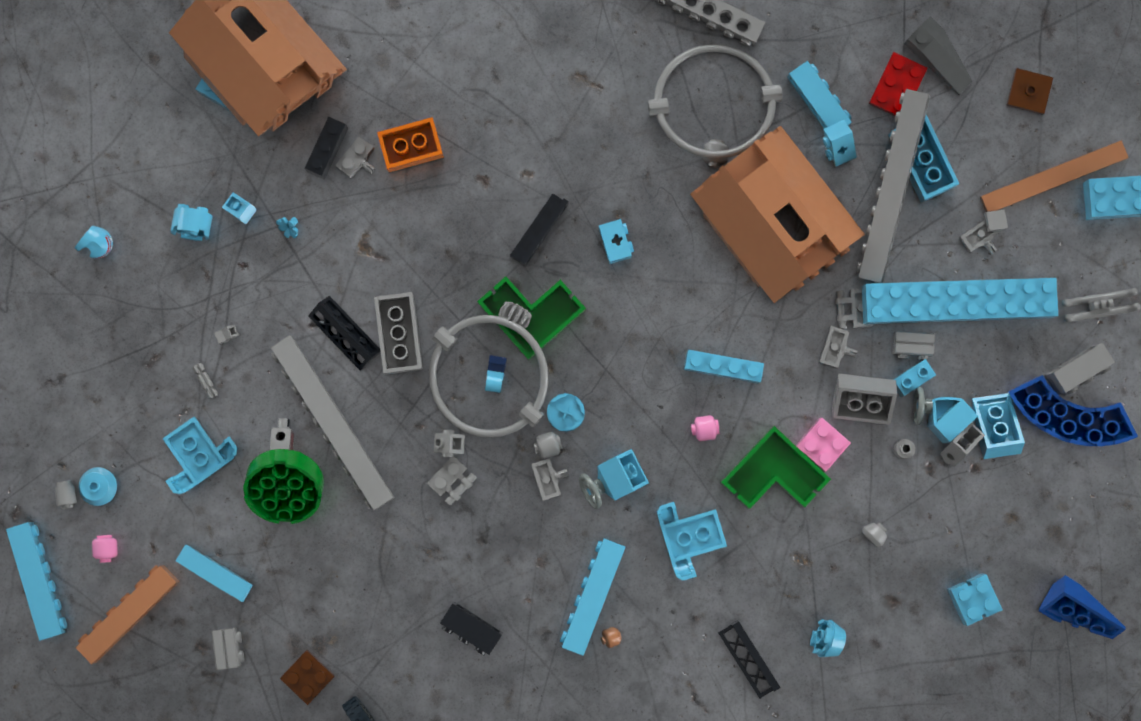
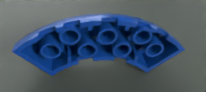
M1043 375L1008 391L1014 404L1031 423L1045 433L1062 441L1082 446H1109L1127 442L1138 437L1121 402L1101 408H1088L1074 404L1061 398L1051 388Z

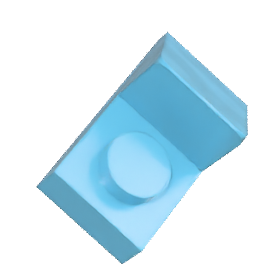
M234 192L222 206L223 209L244 224H247L256 212V208Z

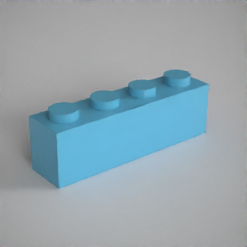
M806 61L788 74V80L824 129L843 120L850 126L852 123L851 115L847 110L841 108L839 98L835 94H831L828 83L825 79L821 80L817 74L819 72L813 63L810 64Z
M694 350L687 351L684 370L758 384L761 383L764 363Z

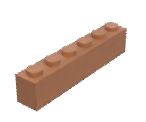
M165 565L153 567L148 572L150 576L145 581L141 579L134 586L136 589L131 594L128 592L120 599L122 603L117 608L114 606L106 613L108 617L103 621L99 620L92 626L93 631L89 635L87 633L78 640L80 644L75 648L90 664L100 660L180 582Z

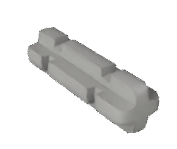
M198 363L194 365L192 369L198 375L197 378L202 388L206 390L207 397L213 399L218 396V392L213 388L214 385L209 375L204 371L203 364Z

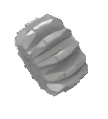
M505 302L498 314L499 317L506 318L508 321L511 320L524 329L528 327L532 316L528 310L513 302Z

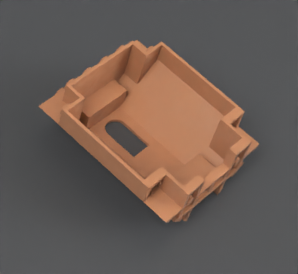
M195 0L169 32L183 49L186 61L242 125L247 123L258 137L269 128L273 132L288 121V114L313 95L316 98L320 97L332 87L333 80L347 70L287 0ZM238 7L246 8L267 32L252 42L233 21L231 13Z
M782 126L764 135L760 140L754 141L752 146L725 166L722 165L719 171L711 175L700 187L690 194L704 212L703 216L757 287L761 286L773 303L777 302L794 289L795 292L805 285L803 283L804 280L808 277L810 280L820 274L818 271L823 266L828 268L835 262L833 258L837 255L844 256L850 251L849 246L865 235ZM787 204L791 205L808 227L809 235L804 241L792 239L774 215Z

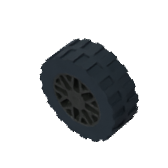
M353 696L342 705L351 721H375L368 709L356 696Z

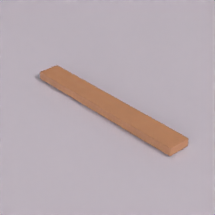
M1121 140L985 194L980 199L986 212L997 211L1129 157Z

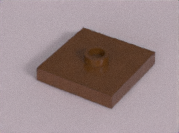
M1016 68L1006 105L1043 115L1054 77Z

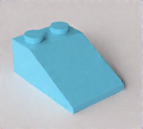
M1006 393L972 398L973 411L978 415L975 419L976 427L985 435L978 442L983 459L1021 454L1025 441L1010 395Z

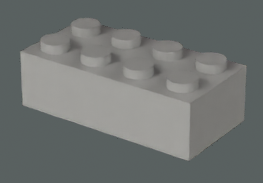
M413 292L374 297L383 373L388 375L423 370Z

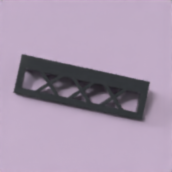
M553 193L516 245L510 257L526 267L569 205V201L566 199L562 200Z
M330 295L320 301L308 315L360 371L381 352L380 348ZM318 311L323 315L324 320L318 318L316 315ZM330 326H333L336 329L337 334H334L331 331ZM343 340H347L349 342L350 348H347L344 345ZM356 353L365 359L363 363L357 359Z
M738 620L718 632L759 699L781 688ZM732 628L737 633L736 642L728 641L724 636ZM737 646L747 649L746 659L739 658L736 655ZM748 662L757 665L756 675L748 674L746 671ZM758 679L766 680L770 687L760 693L757 688Z

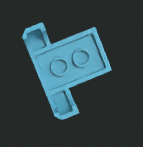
M193 417L163 438L184 469V471L170 477L165 482L173 493L183 494L232 461L237 456L238 447L230 436L216 447L197 418Z
M674 502L659 507L657 515L676 577L682 581L697 577L690 557L727 547L716 509L679 520Z

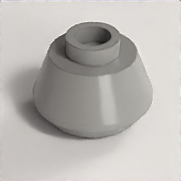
M871 523L863 527L862 533L876 547H882L887 538L885 534L887 529L881 523L877 525Z

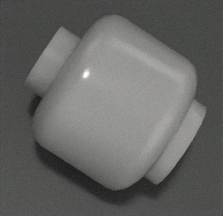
M710 139L709 142L704 144V150L722 151L729 149L725 141L719 139ZM702 157L703 161L708 163V167L719 168L720 165L727 162V158Z
M552 431L538 435L536 437L537 443H533L536 455L540 454L543 459L557 456L560 454V450L563 449L559 435H555Z

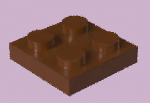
M306 650L280 679L302 701L309 705L335 675L311 652Z

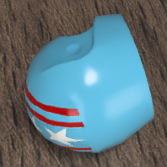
M92 225L77 243L75 249L80 251L86 247L91 252L89 257L95 259L103 258L111 252L113 239L107 230Z

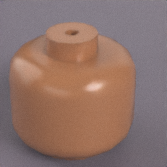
M615 627L602 631L603 637H601V642L603 645L606 644L608 648H612L621 643V634Z

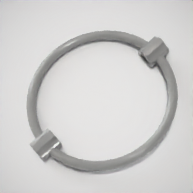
M703 45L681 53L666 66L658 79L654 100H648V111L650 118L657 117L665 134L683 150L705 158H727L741 154L752 146L754 141L760 140L767 133L775 115L776 103L782 102V89L780 85L772 84L765 69L747 53L725 45ZM707 52H721L736 56L752 66L762 78L765 86L761 87V100L763 104H768L767 115L762 127L746 143L728 150H704L683 141L668 125L665 116L669 115L667 98H662L665 82L676 66L694 55Z
M481 315L460 321L449 330L443 326L435 333L432 340L437 345L429 364L430 390L440 412L455 427L471 435L495 438L512 434L527 424L534 427L543 418L544 413L540 411V408L547 393L548 368L542 349L526 329L503 317ZM479 323L500 324L516 331L529 343L540 367V389L534 405L529 402L519 413V416L522 417L521 420L511 426L497 430L478 429L460 421L444 404L437 386V363L442 350L444 349L447 352L453 347L458 339L454 336L457 332Z

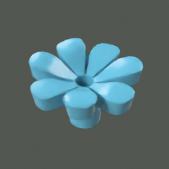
M283 217L276 221V224L279 225V230L285 231L284 236L286 238H289L290 235L293 238L297 237L298 229L295 227L298 223L297 218L292 217L288 221L286 217Z

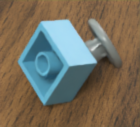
M918 387L915 390L913 400L915 424L920 425L924 414H929L927 427L942 443L951 442L978 417L973 409L961 398L940 397L925 399L922 387Z
M632 449L598 465V479L593 481L584 473L579 477L581 490L588 503L595 509H599L602 506L600 495L603 493L617 500L649 483Z

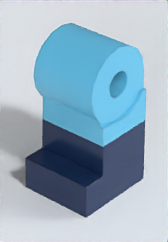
M490 355L485 391L501 393L507 358Z

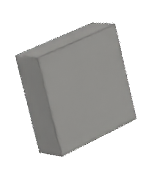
M1005 209L984 213L988 232L1008 228Z

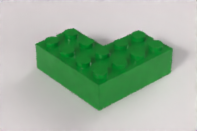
M504 277L493 287L496 292L494 295L490 290L477 301L488 315L498 316L499 310L505 302H513L528 310L532 316L526 330L534 337L541 349L586 311L585 306L575 295L571 300L572 292L561 279L532 305L507 277ZM496 324L528 361L535 356L529 343L520 334L506 326Z
M773 426L720 483L731 494L737 493L736 498L747 509H750L775 482L802 508H805L816 496L812 491L820 492L831 478L782 432Z

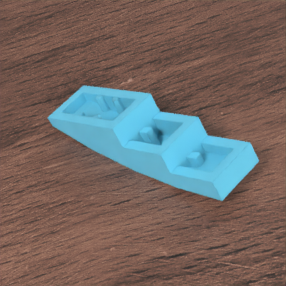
M185 544L176 559V562L241 602L245 600L253 586L225 566L218 564L189 545Z

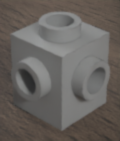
M443 430V433H435L434 453H442V457L464 454L465 435L454 434L455 430Z

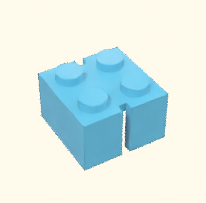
M979 574L966 580L967 583L962 582L947 589L963 625L969 626L982 620V616L988 617L1003 610L987 574Z

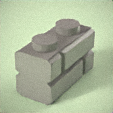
M895 331L893 333L892 354L898 355V359H909V356H917V360H928V357L934 356L935 333Z
M237 627L211 631L216 670L242 666L241 662H244V653L239 648V643H242L241 631H237Z

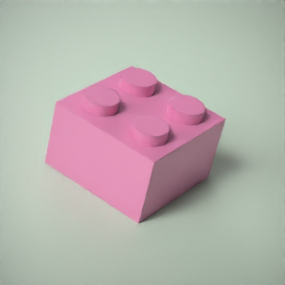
M819 418L795 446L823 472H826L851 442L827 421Z

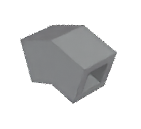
M235 325L226 326L214 333L220 345L239 336Z

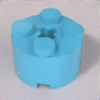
M178 204L177 208L174 209L170 232L175 236L176 232L180 233L181 238L202 241L203 237L208 240L213 216L208 213V209L205 207L194 209L189 208L185 204Z

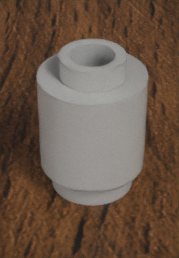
M908 439L897 441L893 447L894 454L900 459L912 457L916 450L914 443ZM904 445L908 448L907 453L903 451Z
M72 481L57 482L55 488L57 506H61L62 509L73 508V504H76L77 501Z

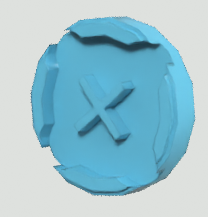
M564 393L557 395L548 405V421L559 431L568 432L575 430L584 420L585 410L583 403L572 394Z

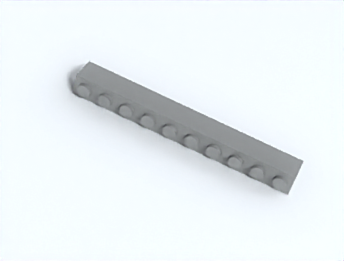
M906 89L905 93L902 92L899 102V104H902L901 111H897L895 117L897 127L891 133V150L888 149L885 156V161H888L886 169H882L880 179L883 180L882 186L877 189L875 197L878 198L877 205L873 206L871 211V217H873L872 225L869 224L866 235L869 236L868 241L863 244L861 254L864 255L863 261H859L857 267L859 278L879 283L884 281L930 94Z
M290 335L272 346L273 353L271 355L276 363L280 362L283 366L281 371L286 379L290 378L292 380V389L297 396L300 394L304 399L302 401L304 408L307 412L311 411L314 415L312 420L317 428L321 426L323 429V438L327 444L331 443L335 448L332 452L338 460L341 459L345 464L343 469L348 476L352 475L355 482H353V485L358 492L362 491L366 497L363 499L369 509L376 510L394 499L395 497L295 339Z

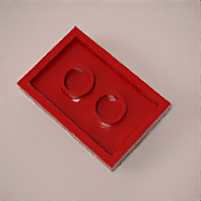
M893 52L869 104L896 116L897 111H901L902 104H899L902 92L905 93L906 89L917 91L928 68Z

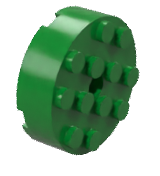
M289 449L266 451L255 457L248 466L243 485L244 500L253 513L266 521L277 524L279 522H291V524L302 522L311 517L320 506L324 486L322 471L311 458L299 451Z

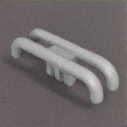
M1132 288L1064 299L1062 301V306L1064 307L1088 304L1090 310L1088 312L1067 314L1064 319L1066 322L1138 311L1141 308L1139 303L1113 307L1114 299L1135 296L1138 290Z

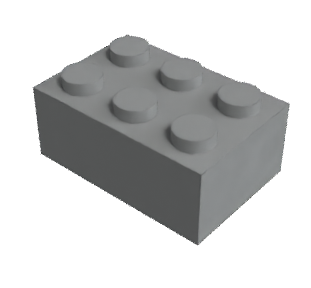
M1100 343L1091 346L1044 376L1057 394L1065 396L1078 390V385L1081 386L1095 379L1094 375H1102L1111 370L1110 365L1114 364L1115 361L1105 345Z
M838 374L832 403L833 418L890 425L897 397L896 380Z

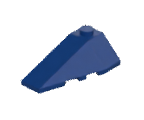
M1066 575L1052 585L1039 608V612L1054 621L1061 623L1063 620L1072 623V626L1076 628L1082 626L1088 628L1091 633L1114 639L1126 630V627L1081 584Z

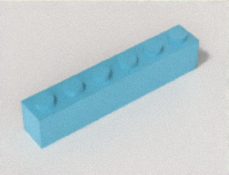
M27 522L6 529L39 641L66 633L67 622L60 612L62 609L61 602L55 596L56 586L49 576L51 570L49 563L45 562L43 556L45 549L43 544L39 542L38 536L40 533L37 525H34V522Z
M603 538V541H598L595 549L598 554L596 559H591L588 570H591L589 577H584L581 588H584L581 596L577 595L574 606L577 607L574 614L570 613L567 624L570 625L567 632L563 631L561 636L562 648L584 656L625 546Z

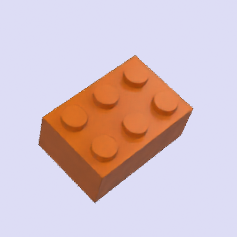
M433 117L377 132L389 173L444 158Z

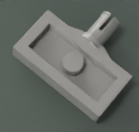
M358 136L335 166L350 178L362 168L369 172V174H372V170L374 171L375 167L367 161L370 154L374 151V147Z
M983 220L960 236L959 239L969 253L978 247L985 246L991 255L997 251L991 240L1002 230L988 232L986 220Z
M830 326L819 363L838 368L844 355L856 358L858 350L847 347L849 331Z
M550 458L531 464L542 500L560 496L559 479L569 477V473L561 475L568 472V470L556 472L552 467Z

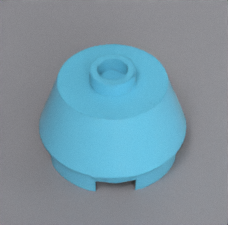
M91 468L82 475L79 481V493L82 499L90 505L101 506L107 504L113 499L117 491V482L114 475L105 468Z
M820 620L818 622L820 626L817 631L813 630L810 646L814 647L813 653L819 657L840 655L846 642L845 630L832 620Z

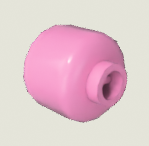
M712 415L696 417L694 424H691L692 436L696 435L697 440L700 442L715 440L717 435L720 434L718 419H714Z
M112 535L96 536L97 539L92 541L93 558L99 559L100 563L111 562V558H115L118 555L117 540L112 538Z

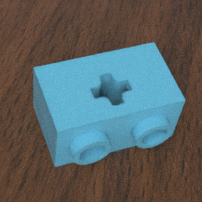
M845 120L823 129L825 137L822 139L827 148L825 154L828 160H832L836 167L857 158L853 133Z
M621 219L599 225L600 235L609 264L631 258V253L634 252L632 242H628L626 234H629L626 223L622 224ZM614 237H617L619 240H622L620 241V245L617 246L616 243H612L614 241Z
M924 359L893 380H896L897 393L900 397H903L936 376L927 360Z

